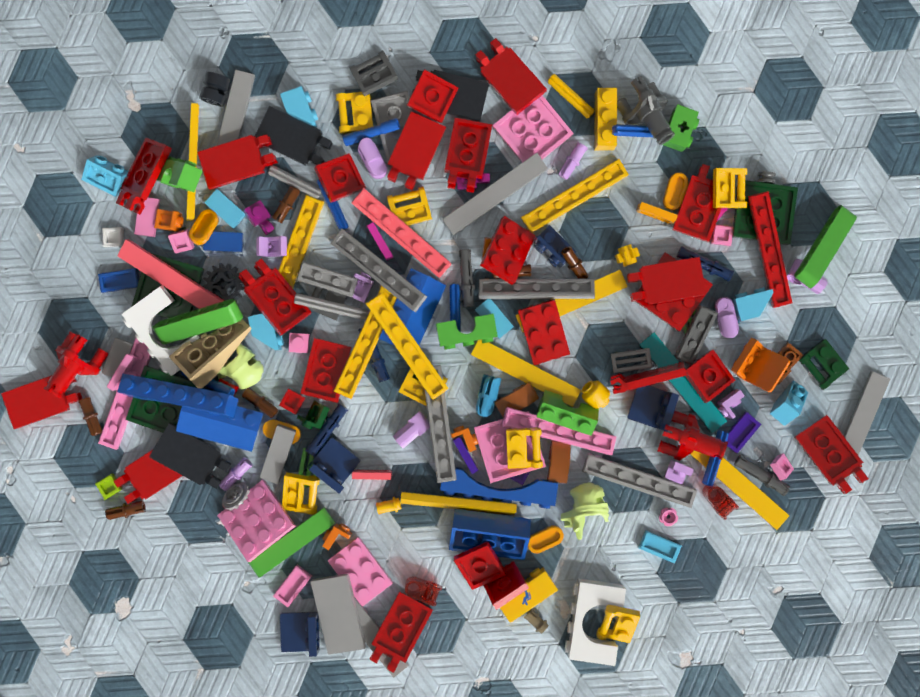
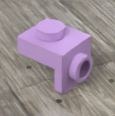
M257 237V256H287V237Z
M363 272L360 275L355 273L354 277L358 279L353 298L365 303L374 282L370 280L371 276Z

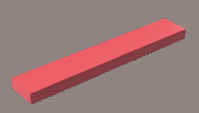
M365 188L351 202L438 278L452 264Z
M129 239L125 240L117 255L199 309L224 301Z

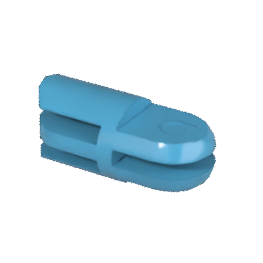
M483 374L476 404L478 415L488 417L492 414L501 378Z

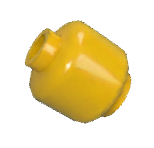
M588 381L581 390L582 399L595 409L605 407L610 401V391L600 381Z

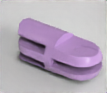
M363 138L359 143L358 153L369 174L375 179H382L387 173V166L375 143L370 138Z
M728 297L719 298L715 304V310L718 313L717 321L720 333L723 337L733 338L739 332L734 303Z

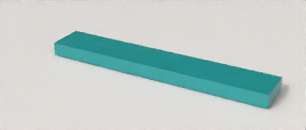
M655 332L639 344L642 349L649 348L651 360L657 368L679 363ZM686 376L668 380L711 433L727 422L711 401L704 403Z

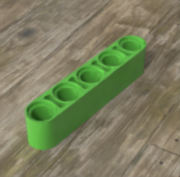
M839 205L830 215L795 272L794 277L808 288H813L823 276L855 223L857 216L844 206Z
M229 299L162 320L152 328L161 344L165 345L239 322L244 316L235 299Z
M324 507L284 535L254 560L248 562L258 578H260L333 526L335 521Z

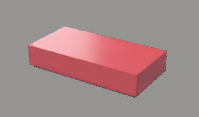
M355 469L352 472V479L391 480L392 478L391 470Z

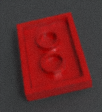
M503 216L480 266L513 285L518 278L536 235Z
M555 299L517 310L533 365L570 355Z
M314 338L300 394L339 403L340 394L334 392V389L348 361L352 347Z

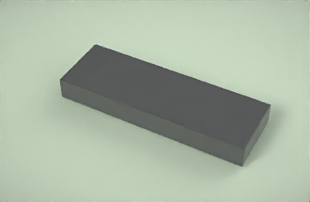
M701 305L698 306L674 355L675 358L689 364L694 363L717 317V312Z

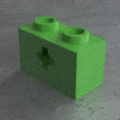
M677 104L668 122L675 135L671 140L662 145L683 152L686 147L689 148L693 140L691 133L693 130H696L700 119L697 118L699 112Z

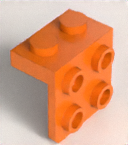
M750 338L739 358L735 360L731 371L740 379L767 392H772L789 366L790 360L765 348L758 340Z

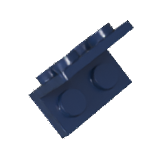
M549 225L540 235L535 237L533 241L535 243L534 248L540 254L544 252L549 257L547 261L553 267L558 266L561 268L566 263L565 258L561 255L562 249L570 245Z
M649 385L636 388L627 418L668 432L665 426L666 424L670 426L679 395Z
M331 437L307 468L340 494L344 489L342 484L361 460Z
M289 612L280 614L281 652L309 651V657H316L320 651L318 612Z

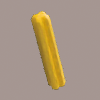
M553 74L548 79V83L586 118L592 116L594 109L556 74Z

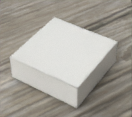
M102 228L103 247H122L124 244V228Z

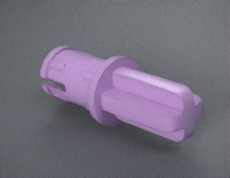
M578 142L570 156L566 157L567 160L559 171L561 178L567 180L575 167L579 166L580 159L588 149L582 143Z
M243 457L234 468L229 470L230 473L220 482V488L227 491L237 480H241L244 473L253 466L251 461Z

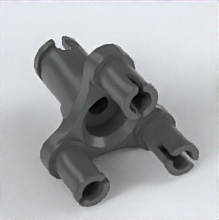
M639 76L638 80L635 78L631 85L639 95L638 104L632 110L626 98H621L617 101V108L623 116L622 120L625 125L645 123L654 139H657L656 142L662 145L671 140L675 135L662 114V110L668 100L665 95L660 93L655 82L646 85L642 76Z

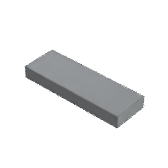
M302 262L297 277L298 281L352 298L358 282L357 278L306 262Z
M280 424L277 425L260 475L261 479L275 484L279 483L297 430Z

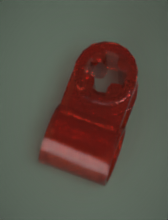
M714 484L712 487L705 485L703 488L704 498L724 521L733 510L739 509L735 501L721 487ZM716 489L717 495L711 498V491Z
M414 576L406 580L405 593L407 596L431 606L437 605L436 599L439 591L443 589L441 585ZM416 583L419 588L416 591H411L408 586Z

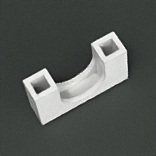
M162 285L125 311L122 316L124 317V323L129 328L132 327L136 332L135 336L139 342L145 343L149 348L147 351L154 359L157 358L161 363L160 368L162 371L172 376L180 368L169 356L183 344L189 341L192 343L200 339L202 334L192 336L176 346L162 345L155 338L152 332L154 317L158 312L175 301Z
M578 578L577 584L574 583L573 595H575V602H572L570 607V614H573L572 622H568L567 633L570 634L569 641L565 642V652L570 660L615 666L618 650L616 642L588 636L583 631L582 621L586 612L592 607L598 605L624 607L626 594L624 585Z

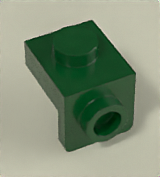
M314 400L307 416L298 415L297 419L302 421L301 425L308 429L313 427L321 429L330 408Z

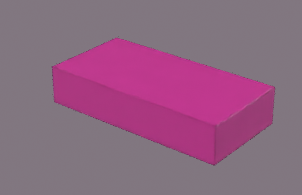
M374 222L367 225L385 259L388 261L394 258Z

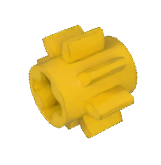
M629 244L619 248V254H616L615 258L618 264L623 263V266L626 267L637 263L636 257H639L640 253L637 247L632 248V245Z

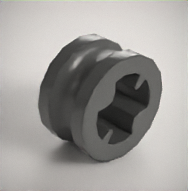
M758 172L760 179L757 182L775 183L773 179L776 176L775 172Z

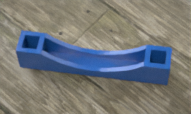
M124 373L122 374L117 391L128 397L179 405L234 418L239 400L225 393Z
M455 467L457 480L441 482L440 491H444L446 495L462 493L463 497L474 498V495L482 496L483 500L488 501L498 498L503 503H512L513 500L520 501V505L531 506V503L539 504L540 508L550 509V506H555L558 482L536 479L529 484L517 488H494L478 482L468 475L463 468Z

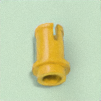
M393 497L392 500L376 502L377 512L379 515L391 511L398 512L401 509L400 499Z

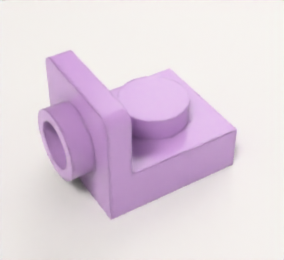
M735 389L717 402L720 407L718 410L725 418L733 419L736 417L729 407L734 408L742 402L740 400L744 397L742 391Z
M671 460L664 477L683 484L686 475L691 476L694 469Z

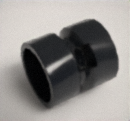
M206 72L203 82L206 86L202 87L199 99L206 103L223 107L226 99L224 92L228 91L231 80L218 73Z

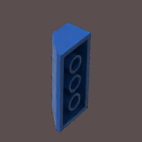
M411 268L406 280L425 294L427 298L416 312L412 311L398 298L393 309L417 344L420 345L446 285ZM383 329L379 339L394 345Z
M182 406L176 432L252 452L263 413L237 406L234 418Z
M454 509L449 550L465 552L488 541L497 557L525 560L530 540L531 519Z

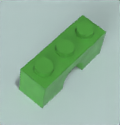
M169 157L156 181L170 187H179L194 193L203 170L196 168L197 164L191 161Z
M494 314L474 317V329L469 334H463L457 329L456 320L436 323L439 347L444 346V350L456 348L455 344L463 343L464 347L475 345L474 341L482 340V343L493 342V338L498 337Z
M544 390L538 404L537 418L590 436L592 435L598 423L599 408L595 409L582 402L579 408H571L564 404L562 395Z

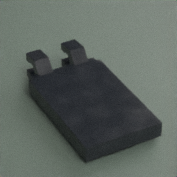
M417 70L416 81L419 80L423 71ZM438 70L430 71L458 87L446 114L480 122L489 83Z
M271 106L268 107L255 134L256 138L267 134L272 142V145L267 146V148L304 166L309 162L315 165L324 163L325 160L322 157L313 153L317 145L328 150L333 145L331 140L322 136L321 130Z
M169 423L149 457L199 485L207 483L217 489L222 480L211 474L213 469L217 466L227 472L232 463L221 458L220 450L195 436L176 432L177 426Z

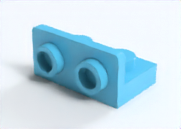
M97 155L87 159L81 180L116 197L119 195L123 180L129 171L125 170L123 166L113 164L107 161V158Z

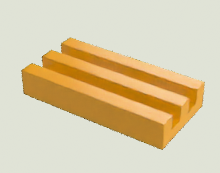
M644 202L638 204L636 209L638 213L668 224L674 223L678 216Z

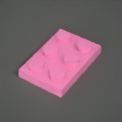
M357 537L328 559L329 564L338 575L349 573L354 597L362 607L393 584L391 578L360 537Z

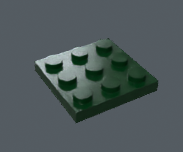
M745 180V202H747V208H735L732 237L757 241L748 196L768 191L779 242L783 245H790L798 187Z
M153 254L200 285L204 268ZM141 272L132 306L162 285ZM166 288L175 301L156 315L166 318L175 317L191 312L194 305Z
M144 365L141 377L197 388L191 380L176 375L170 376L169 373L165 374L162 370ZM133 398L126 420L163 433L169 423L177 426L182 406Z

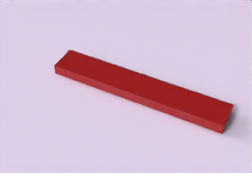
M765 191L750 195L748 200L768 290L773 289V295L770 298L772 308L792 304L769 192Z

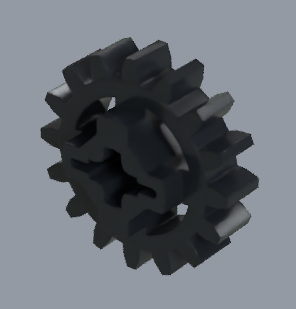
M219 263V268L212 266L213 272L207 271L206 273L209 277L203 278L207 282L203 287L215 295L217 294L214 290H219L222 297L217 296L224 301L235 299L237 302L235 297H242L240 291H244L243 283L238 278L240 276V273H237L239 268L234 267L231 269V264H227L225 268L222 263ZM227 272H230L231 274H233L234 277H235V279L229 278V275H228ZM224 281L230 282L228 285H225V288L218 286L223 284Z

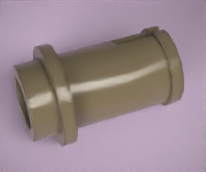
M533 609L529 610L527 615L524 616L536 628V632L542 634L549 626L547 620H543Z

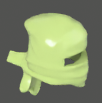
M240 344L236 349L238 355L233 360H227L217 376L219 380L226 376L232 378L238 384L239 389L242 390L259 382L264 368L263 364L255 359L256 355L249 348Z
M588 482L570 490V495L574 499L573 509L562 513L561 521H564V527L573 528L577 539L581 540L585 516L601 515L605 522H609V508L607 502L603 501L605 494L603 488L599 485Z

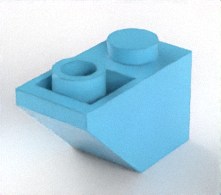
M300 86L280 94L288 115L313 127H317L316 120H318L315 109L311 110L309 103L312 100L308 91H304L303 87Z
M763 287L755 289V294L747 295V292L736 294V299H732L738 322L759 317L773 295V289L766 290Z
M263 314L249 316L248 321L252 328L251 335L274 350H282L281 345H284L282 335L280 336L265 316Z
M793 380L774 402L770 415L782 425H787L801 414L808 392L802 385Z

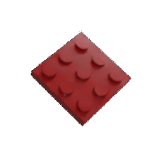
M665 252L657 264L677 261V259ZM704 278L707 294L713 284ZM642 285L637 292L643 291ZM705 296L651 305L645 303V300L635 302L680 332Z

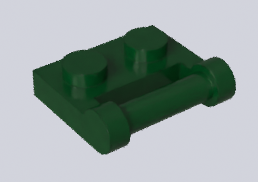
M826 339L821 340L799 360L818 381V386L821 390L828 388L831 383L849 370V367ZM812 357H814V359L826 372V374L828 375L827 378H824V376L820 373V371L810 360Z

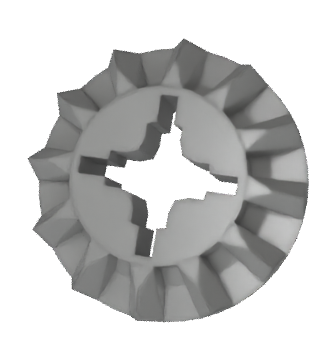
M243 482L231 486L223 496V507L230 511L234 508L238 509L239 505L248 499L249 486Z

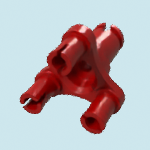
M69 331L61 346L58 345L55 350L59 359V366L47 382L48 385L43 389L61 399L63 392H66L77 374L98 375L101 371L100 367L109 353L98 348L90 362L82 361L78 358V354L88 340Z
M675 410L671 421L684 425L686 429L681 430L666 424L665 429L672 431V433L664 431L662 436L677 440L680 445L675 446L661 440L657 452L674 457L673 459L680 461L690 453H693L694 450L722 460L728 442H722L721 439L701 433L696 415L690 413L687 415Z

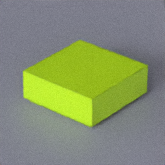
M114 473L95 483L104 500L123 490L122 486L117 488L113 482L117 479Z

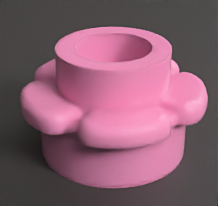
M663 508L661 515H659L660 522L664 523L665 526L675 524L678 520L676 510L673 508Z

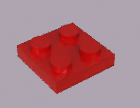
M424 69L407 106L442 123L458 87Z
M350 153L316 165L314 168L330 203L366 188Z
M710 350L686 368V378L704 403L709 402L736 381L714 350Z
M488 541L454 556L453 561L472 590L506 576L505 568Z
M514 561L504 567L506 576L483 585L496 610L529 589Z

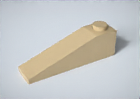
M241 319L232 325L218 328L210 334L204 333L200 339L192 343L189 341L183 344L169 358L197 388L202 389L218 374L252 328Z

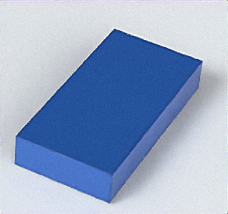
M213 232L209 240L203 244V250L243 252L244 234L238 232Z
M137 268L98 274L101 293L137 288L139 282Z

